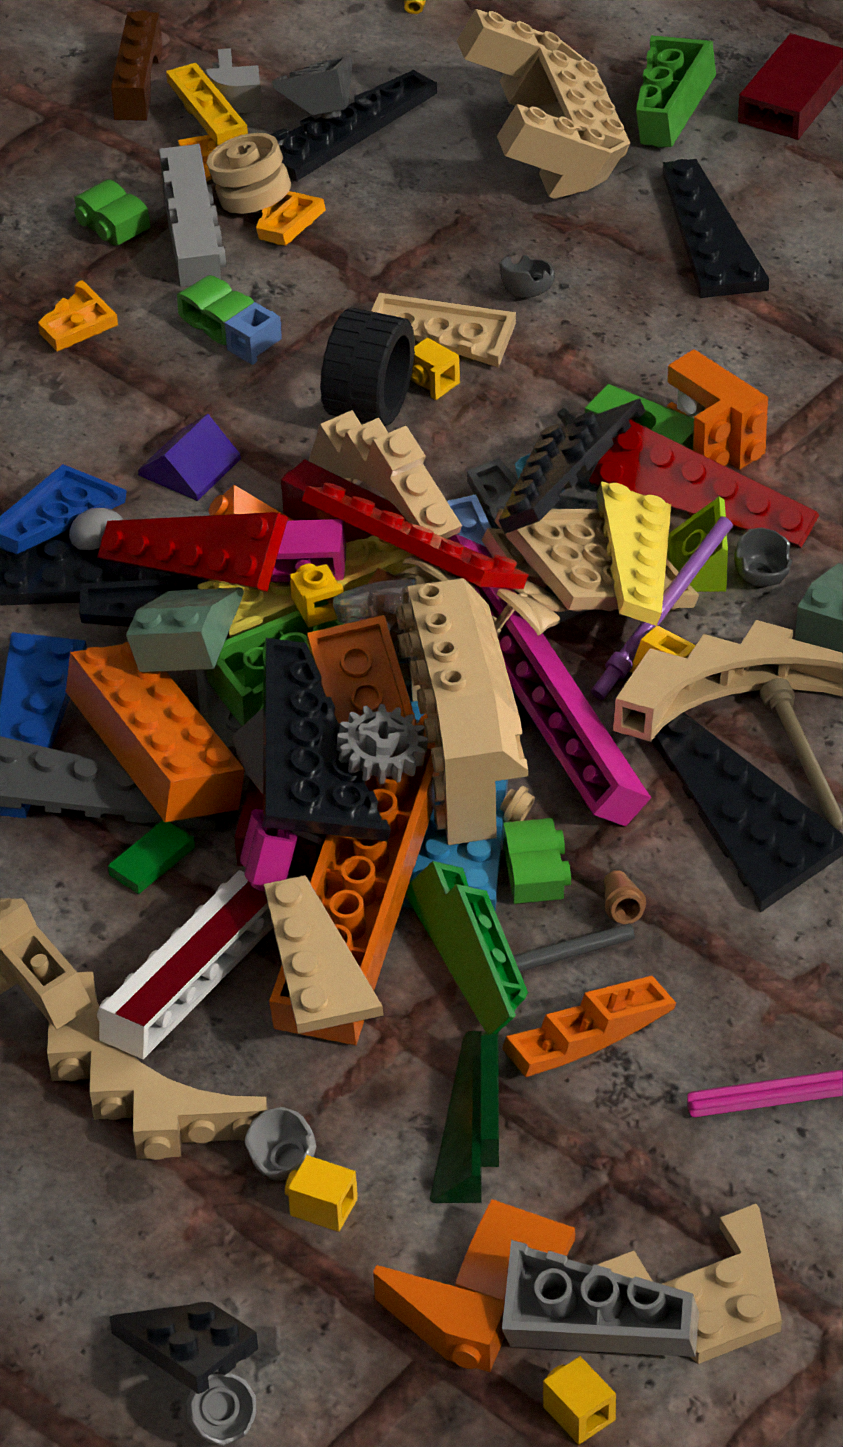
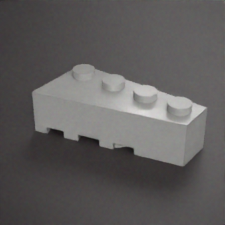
M200 144L159 149L164 203L180 287L193 285L207 275L215 276L221 280L220 267L227 266L224 246H222L220 225H218L211 184L207 185Z
M511 1240L502 1330L510 1347L696 1357L699 1310L693 1293L636 1276L634 1278L612 1272L611 1269L596 1264H593V1266L569 1260L565 1255L552 1251L546 1253L529 1248L525 1243Z

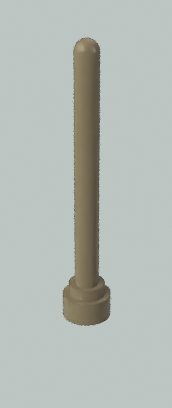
M784 678L772 679L762 686L760 697L767 710L778 714L828 823L837 830L843 828V814L793 711L795 694L788 680Z

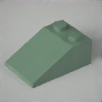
M836 564L811 583L797 607L795 640L843 653V564Z
M243 588L168 591L139 608L126 634L139 672L214 669L244 595Z

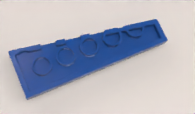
M12 632L0 702V736L52 749L70 700L66 693L70 652L86 650V640ZM22 804L21 809L0 806V816L26 819L31 805Z

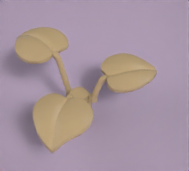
M415 555L407 557L403 564H414L441 581L462 579ZM467 581L475 589L472 583ZM526 581L524 589H514L519 594L506 589L498 590L497 595L508 604L498 618L494 616L492 618L498 637L501 628L516 610L539 636L546 629L558 624L560 617L555 612H564L568 609L559 598L553 596L546 589Z

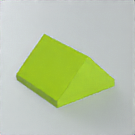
M720 496L669 533L667 559L678 572H680L721 516L726 517L725 500ZM727 535L690 583L696 592H726Z

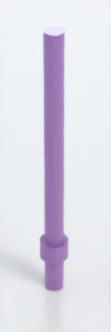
M723 516L719 518L665 590L662 614L657 623L658 626L733 527L732 522L728 518ZM642 621L620 652L612 654L605 664V672L591 689V693L596 698L603 700L618 679L625 678L632 668V661L640 640L655 625Z

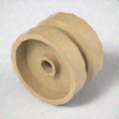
M266 133L240 135L220 144L209 154L206 163L213 182L216 183L215 190L224 210L240 214L256 212L282 200L289 192L291 181L284 163H282L283 156L274 136Z

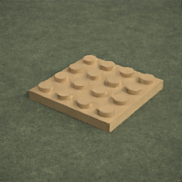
M499 509L494 522L503 531L498 520L504 509ZM551 509L539 522L505 534L507 539L514 544L524 556V559L535 569L543 579V582L550 587L568 610L580 612L582 610L602 609L613 611L618 609L614 580L610 570L613 560L612 556L607 554L606 548L609 540L603 534L605 520L600 517L599 509ZM668 559L666 560L664 592L679 573ZM689 584L671 610L694 608L699 594Z

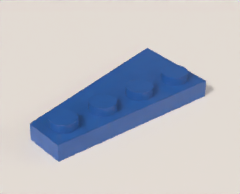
M62 464L0 516V548L4 551L19 554L69 530L75 518L90 508L113 509L125 503L127 490Z

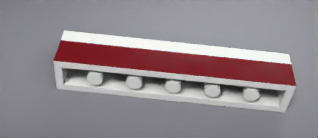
M239 870L227 883H222L216 893L204 905H200L195 910L193 916L182 927H178L173 931L170 939L162 947L154 950L149 955L147 961L135 973L127 976L123 985L111 997H106L102 1001L97 1012L100 1041L144 1059L273 928L266 894L264 891L257 890L251 886V883L244 875L245 872Z

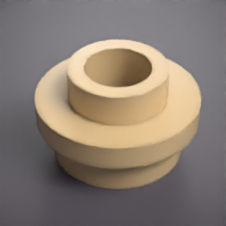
M522 785L518 791L510 789L500 806V810L505 812L503 816L504 822L524 821L535 801V797L528 793L529 789Z

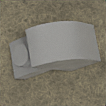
M231 48L218 49L219 62L212 63L213 69H206L208 78L237 113L262 112L259 66L232 67Z

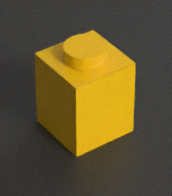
M306 1155L298 1171L292 1170L286 1181L285 1195L289 1197L290 1216L340 1232L358 1199L356 1171Z
M579 1356L567 1365L562 1364L555 1367L547 1375L546 1379L543 1380V1407L573 1440L580 1445L616 1420V1393Z

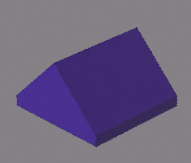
M206 414L180 429L138 469V475L198 501L241 460L238 450L210 415Z

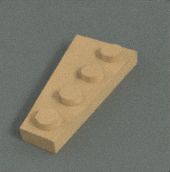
M385 293L378 294L371 310L372 312L408 319L413 327L416 341L421 342L428 337L458 355L498 368L516 325V312Z
M306 875L264 884L298 1034L384 1016L381 1002Z

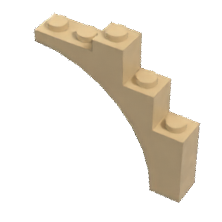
M353 410L320 424L309 457L310 462L354 484L358 480L369 484L395 505L411 524L426 527L446 539L458 534L461 530L462 524L425 468L423 462L426 456L407 426L388 433L379 418L361 425Z
M759 620L754 622L741 644L703 634L688 658L650 648L616 697L613 731L651 742L667 723L681 713L706 701L731 694L761 690L765 683L776 678L788 680L791 688L794 690L824 692L843 696V653L792 639V629Z
M77 972L93 1007L57 1030L48 1021L47 1055L51 1080L77 1081L90 1079V1097L94 1120L133 1118V1135L137 1159L160 1160L169 1157H181V1143H207L210 1141L226 1140L245 1141V1136L251 1122L265 1110H268L267 1098L230 1096L192 1088L166 1078L141 1063L134 1055L100 1041L99 1020L97 1019L99 1004L97 1002L93 972Z

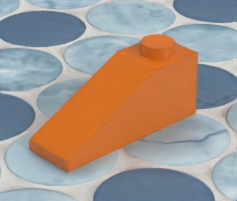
M376 1265L373 1271L375 1300L446 1360L455 1362L466 1369L477 1368L491 1372L505 1337L502 1330L505 1300Z

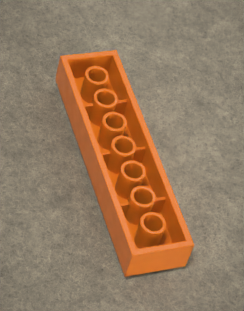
M427 743L423 766H416L415 775L410 776L403 772L401 782H396L391 776H388L384 784H379L378 777L373 775L365 781L369 791H374L379 802L377 809L382 820L386 819L390 826L391 833L388 842L326 835L310 881L373 991L375 990L436 802L432 777L439 776V772H434L431 748H435V743ZM281 965L269 1000L273 1027L277 1030L298 1034L286 979ZM364 1020L300 1034L357 1045Z

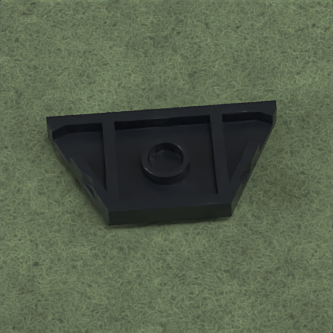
M198 1302L191 1305L116 1314L109 1317L111 1333L197 1394L209 1389L208 1377L216 1370H218L219 1374L226 1375L236 1367L239 1361L247 1359L258 1350L257 1332L211 1302Z

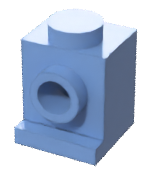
M256 302L225 322L227 350L252 365L257 362L259 354L282 339L280 316Z

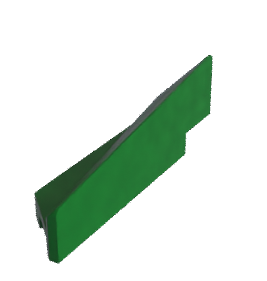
M432 861L409 883L405 895L484 1031L488 1034H497L516 1016L514 1012L525 1000L528 990L487 891L468 887L466 875L462 867Z

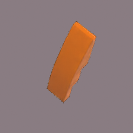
M653 976L585 992L580 1006L545 1014L540 1028L506 1036L502 1050L525 1077H529L566 1065L604 1049L674 1010L676 1002Z

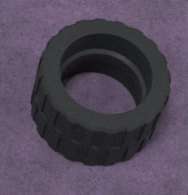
M347 308L340 314L329 336L321 370V401L329 415L339 416L353 410L359 421L367 423L379 418L384 426H388L395 420L406 398L415 355L414 330L408 319L357 308Z

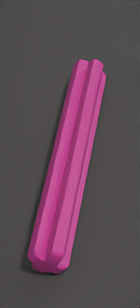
M843 1069L691 1091L687 1094L688 1111L691 1117L696 1118L843 1096Z

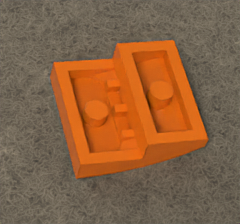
M491 1199L469 1245L456 1279L455 1287L505 1300L511 1240L525 1243L532 1249L546 1253L552 1251L567 1256L575 1241V1228Z

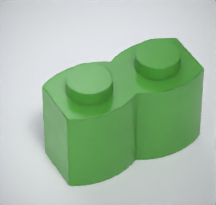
M107 179L74 197L76 205L74 213L78 222L82 226H88L96 231L102 240L108 241L113 245L118 246L151 228L146 205L138 197L127 194L113 180Z
M207 275L177 294L178 314L192 327L203 329L211 339L222 345H227L225 322L254 303L252 298L238 291H232L227 282L212 275Z
M552 818L504 822L503 849L514 904L564 899V886L571 885V871L569 861H562L560 856L565 854L563 831L555 830Z

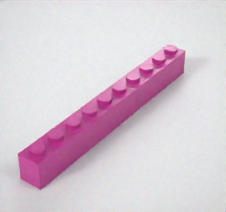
M458 534L451 536L449 539L492 558L487 548ZM472 583L475 591L489 604L491 615L496 618L499 617L508 604L497 595L498 590L506 589L516 593L511 588L479 587ZM515 610L501 628L498 636L511 687L593 815L626 827L651 799V796L544 634L542 633L538 636L529 623Z

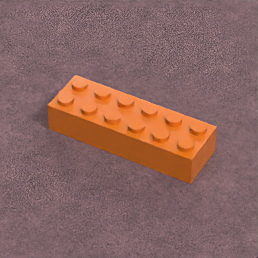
M129 642L107 647H89L86 650L70 652L66 693L164 822L239 810L244 767L166 671L139 672Z

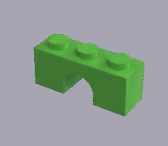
M610 384L585 407V413L594 412L596 415L640 398L646 412L641 417L630 420L693 450L694 418Z

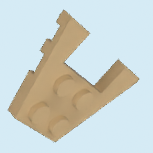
M757 1204L720 1217L719 1228L736 1255L662 1283L663 1285L690 1292L694 1295L699 1310L696 1357L690 1358L697 1364L781 1332L782 1319L760 1208ZM635 1251L597 1264L630 1278L636 1276L652 1281Z

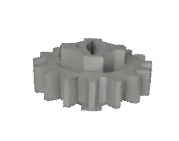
M380 704L376 712H373L368 706H364L361 716L351 712L349 713L348 722L342 721L340 724L336 750L340 751L339 761L340 763L349 762L348 772L351 774L359 770L362 771V780L367 781L373 775L378 777L379 784H384L388 776H391L396 782H401L403 772L413 776L415 775L416 766H423L428 743V737H424L425 727L423 725H415V716L413 714L405 718L402 717L401 708L399 707L395 708L391 713L386 712L384 704Z

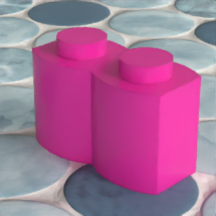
M254 809L251 812L240 862L246 867L244 875L251 883V886L265 892L264 884L287 879L297 836L290 830L263 827V810Z

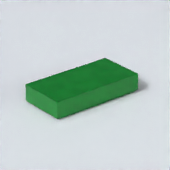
M162 820L108 865L109 876L135 893L140 894L195 848L194 837L172 823Z

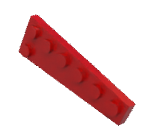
M629 420L631 427L625 433L619 434L612 439L614 445L601 457L588 480L596 487L600 486L601 481L609 484L619 483L626 486L630 491L645 496H658L666 503L671 504V508L687 512L689 515L696 514L720 496L725 500V515L732 522L733 528L748 530L762 527L774 530L790 542V545L802 548L819 517L817 511L632 420Z
M324 483L323 488L306 486L302 501L456 576L464 578L479 587L524 589L529 574L515 569L517 562L510 558L494 555L492 559L460 543L441 537L426 527L404 521V517L399 514L374 508L375 503L356 496L351 498L345 495L346 489L331 483Z
M276 512L107 521L97 557L109 562L267 592L288 517Z

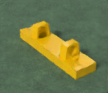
M197 63L166 71L167 83L182 100L187 112L193 114L217 146L229 139L248 134L247 124Z

